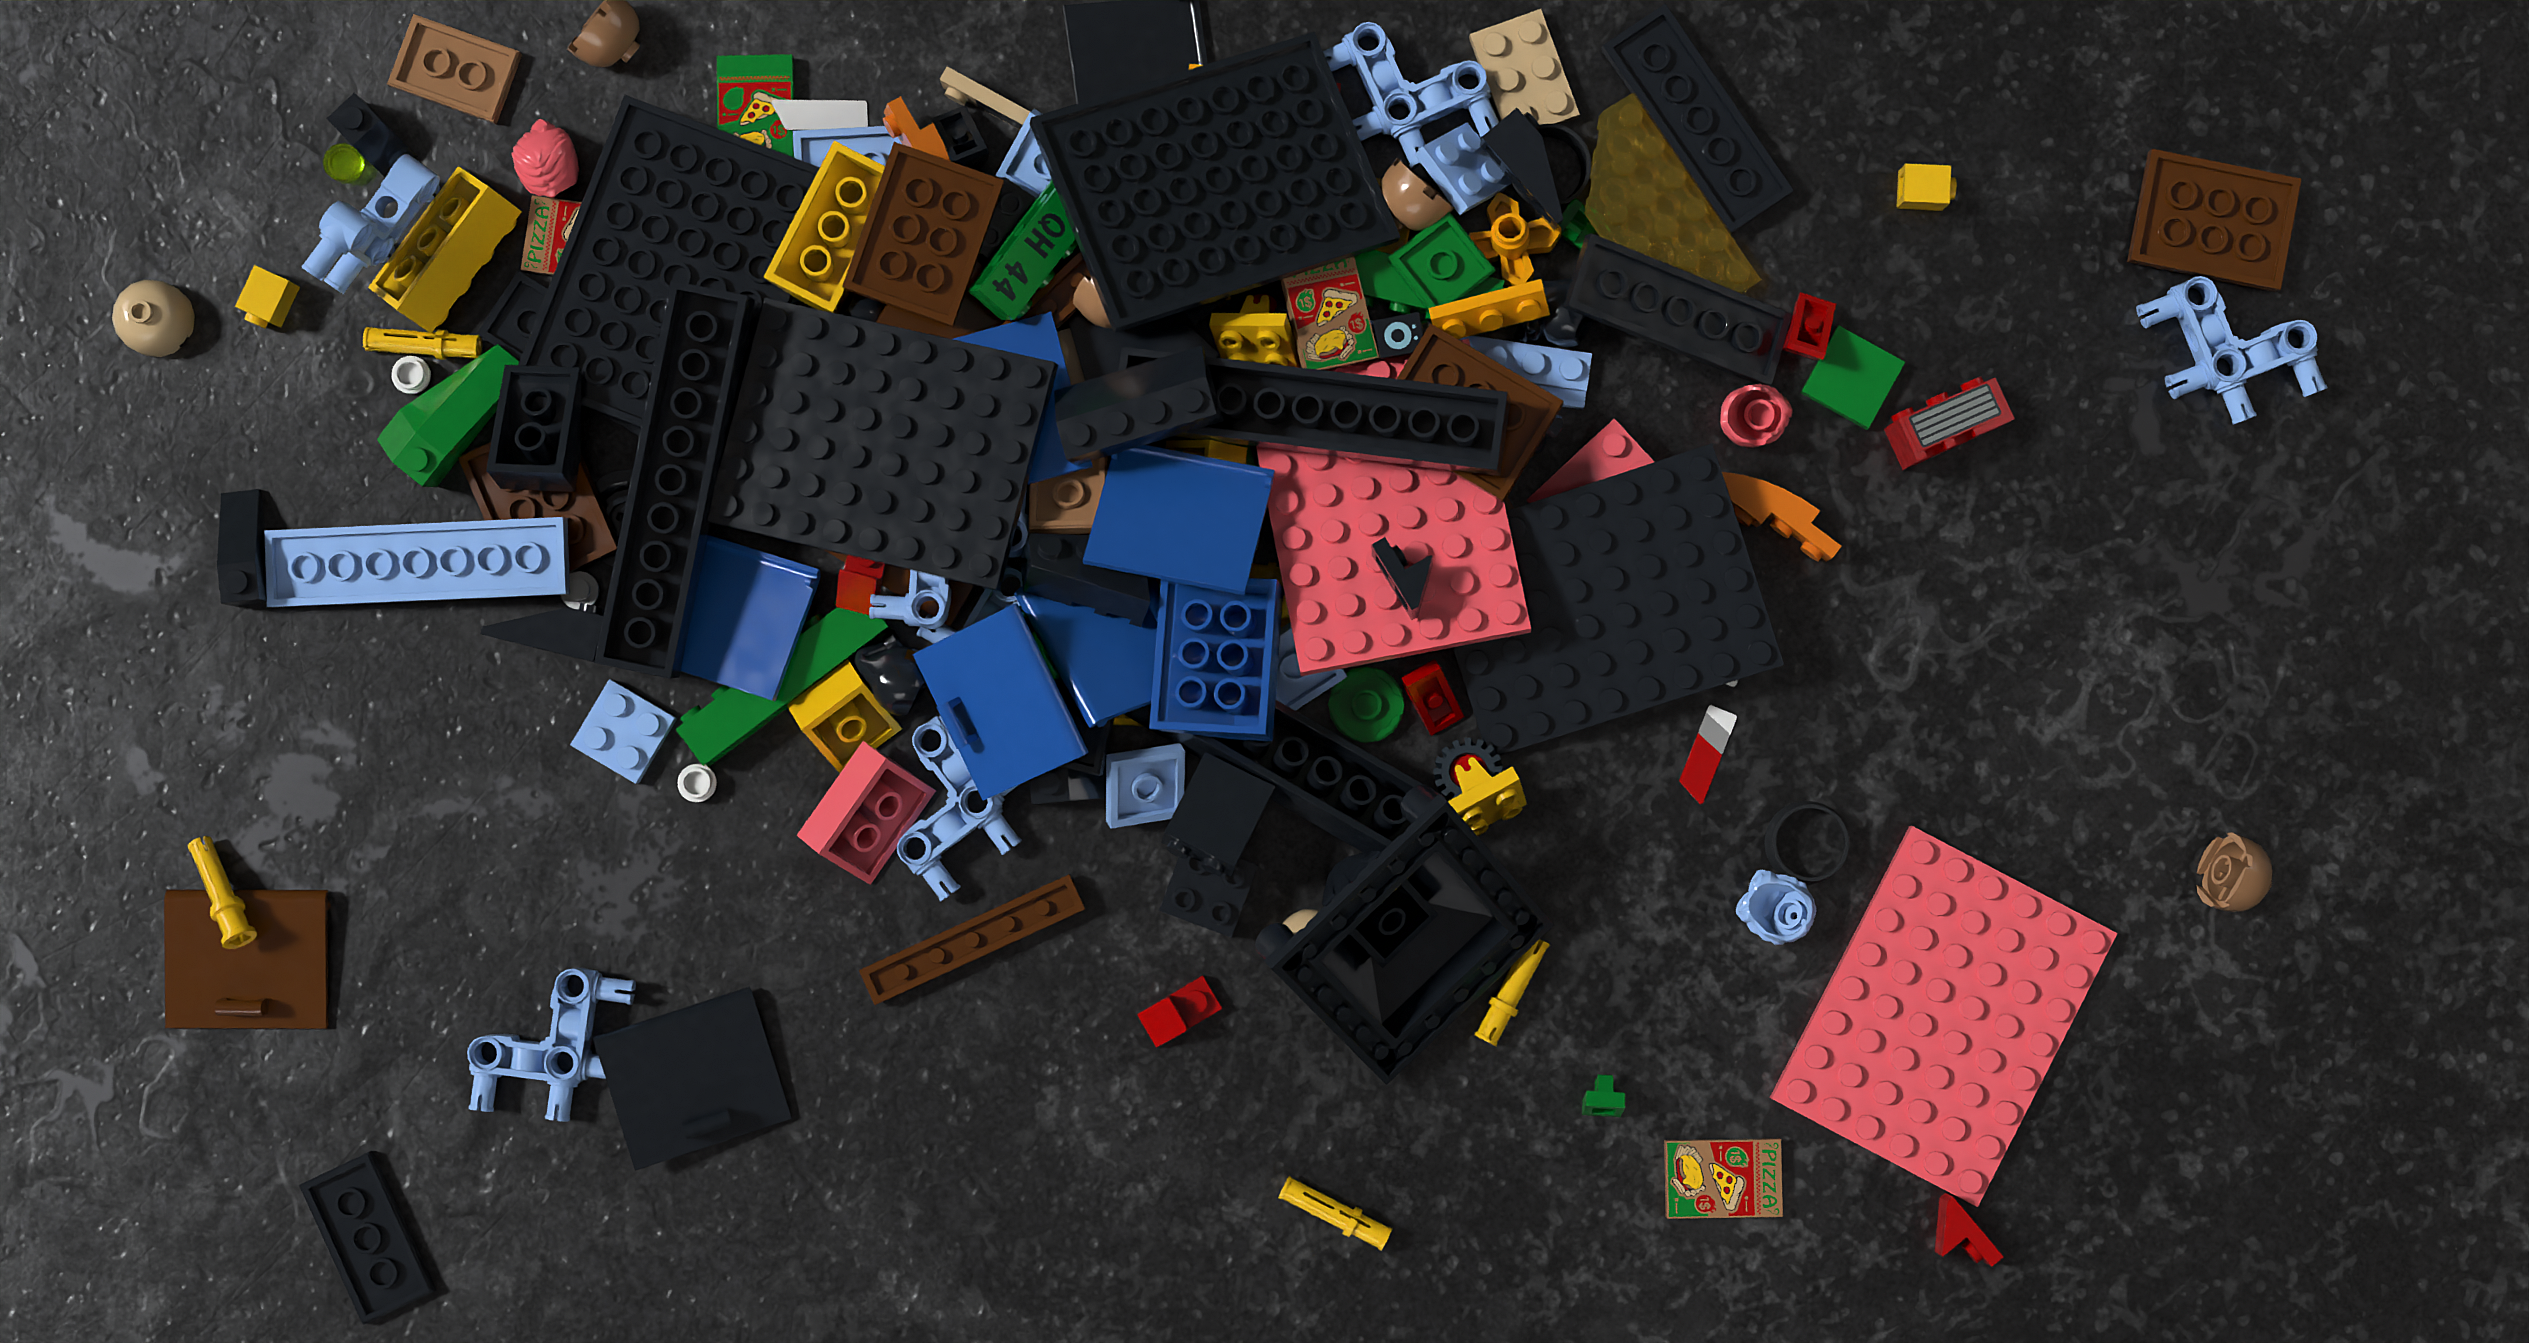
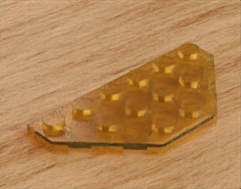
M1632 93L1605 109L1598 118L1597 130H1599L1597 147L1593 152L1590 194L1586 199L1584 212L1599 236L1741 294L1761 281L1635 95Z

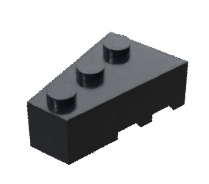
M1028 533L1020 558L1023 592L1071 606L1072 602L1094 608L1095 614L1106 617L1107 613L1130 619L1129 624L1142 626L1150 605L1147 576L1083 564L1090 535Z

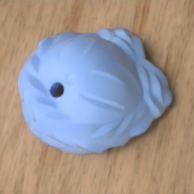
M1762 869L1758 870L1751 879L1748 892L1742 896L1737 904L1736 914L1740 917L1741 921L1747 924L1751 932L1759 935L1764 941L1772 942L1774 945H1782L1787 942H1794L1809 932L1816 915V905L1805 883L1798 881L1795 877L1775 874L1772 871Z

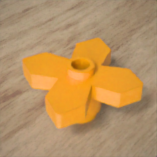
M1499 192L1486 209L1491 231L1469 233L1468 236L1490 264L1500 261L1502 280H1505V285L1511 287L1530 282L1533 279L1534 269L1529 255L1551 252L1561 238L1562 229L1559 227L1554 231L1543 218L1526 222L1519 215L1518 202Z

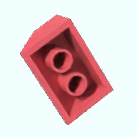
M863 741L797 836L819 855L871 885L897 848L899 839L911 828L936 790L894 760Z

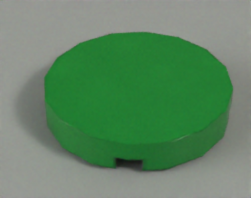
M1361 667L1347 672V677L1335 684L1331 689L1328 702L1330 718L1337 730L1350 740L1362 743L1380 741L1393 733L1402 720L1404 710L1402 690L1396 680L1381 669Z

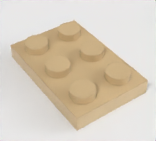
M1541 9L1469 35L1477 61L1486 72V81L1491 90V100L1499 121L1503 120L1515 108H1518L1523 115L1526 112L1530 113L1539 125H1560L1579 118L1578 108Z

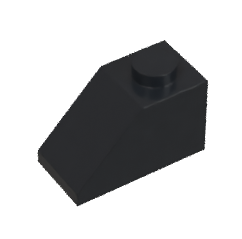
M355 92L326 118L385 178L394 163L402 155L409 154L415 159L418 157L371 106Z

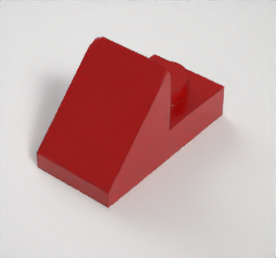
M1800 292L1795 302L1791 325L1782 350L1815 361L1823 360L1826 355L1836 303Z
M847 555L844 569L839 570L836 607L869 615V608L877 607L870 604L871 594L880 595L887 565Z
M1435 659L1401 678L1404 683V690L1431 736L1464 718L1442 669Z
M1202 975L1141 1011L1137 1016L1154 1045L1158 1047L1222 1009V1006Z
M1944 1193L1939 1198L1935 1252L1944 1256L1965 1239L1966 1242L1961 1246L1976 1263L1982 1260L1991 1267L1994 1266L2004 1256L1953 1196Z

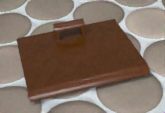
M206 889L166 890L164 896L165 1028H328L327 910L331 907L330 900H327L328 890H233L234 895L244 901L245 909L243 912L248 924L254 927L257 932V936L252 942L236 949H225L222 946L221 939L223 935L217 921L211 919L210 907L212 903Z

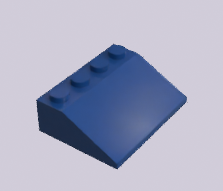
M1249 578L1245 595L1161 579L1150 730L1238 740L1273 741L1284 588L1277 579Z

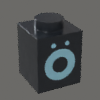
M1419 312L1374 320L1371 326L1379 360L1412 354L1429 327L1427 320L1420 321Z

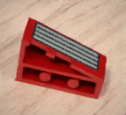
M1982 376L1960 385L1962 392L1949 397L1948 393L1944 392L1926 401L1927 407L1914 412L1913 408L1910 407L1891 416L1893 423L1884 428V431L1902 470L2013 421V414L1996 378L1984 382Z

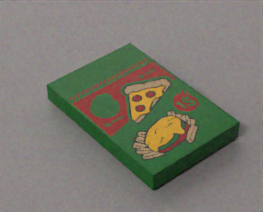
M792 54L717 56V129L794 158L793 131L795 130H786L771 103L772 100H795L794 56Z

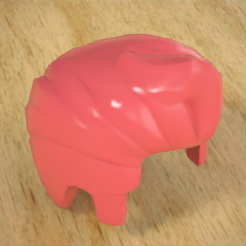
M538 119L532 125L530 132L523 134V137L516 142L511 154L514 168L524 187L532 194L554 198L558 193L577 183L579 172L578 157L572 140L564 129L556 128L550 122Z
M1762 384L1748 385L1732 391L1726 397L1721 406L1720 424L1726 436L1736 445L1746 448L1764 446L1776 441L1783 434L1785 427L1789 423V418L1792 417L1793 409L1789 401L1776 388Z

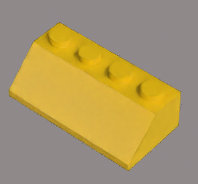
M833 141L764 275V279L815 309L839 314L850 294V291L844 290L842 285L885 166Z
M458 166L368 288L431 334L436 327L446 320L449 309L457 298L467 292L472 278L481 266L490 261L495 247L504 235L513 230L517 218L522 211Z

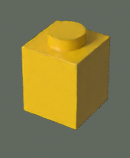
M1905 163L1898 171L1897 209L1934 211L1945 209L1950 204V200L1955 199L1957 182L1955 177H1951V166Z
M254 265L235 307L247 313L244 320L264 329H266L268 323L281 328L300 287L287 279Z

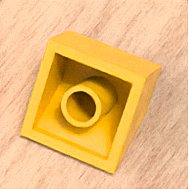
M848 659L787 704L800 729L839 773L842 772L863 741L876 749L902 729L893 715L882 708L876 701L862 675Z

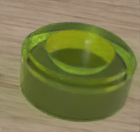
M339 143L331 146L326 151L323 158V167L325 172L335 181L351 183L361 176L364 170V159L353 146Z

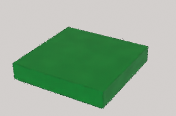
M1450 212L1432 226L1425 228L1388 257L1390 264L1428 312L1431 307L1461 300L1496 271Z
M1838 325L1828 341L1824 359L1817 361L1800 393L1867 430L1905 362Z

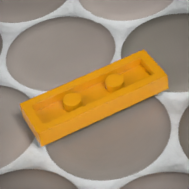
M1541 279L1429 308L1432 325L1456 339L1550 315Z

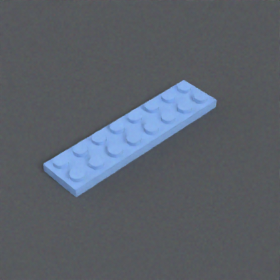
M565 517L264 531L267 607L570 595L568 518Z

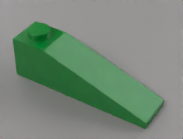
M500 344L495 345L399 409L379 435L377 441L392 463L420 486L438 487L459 460L458 457L462 456L497 411L505 365H518L520 360Z

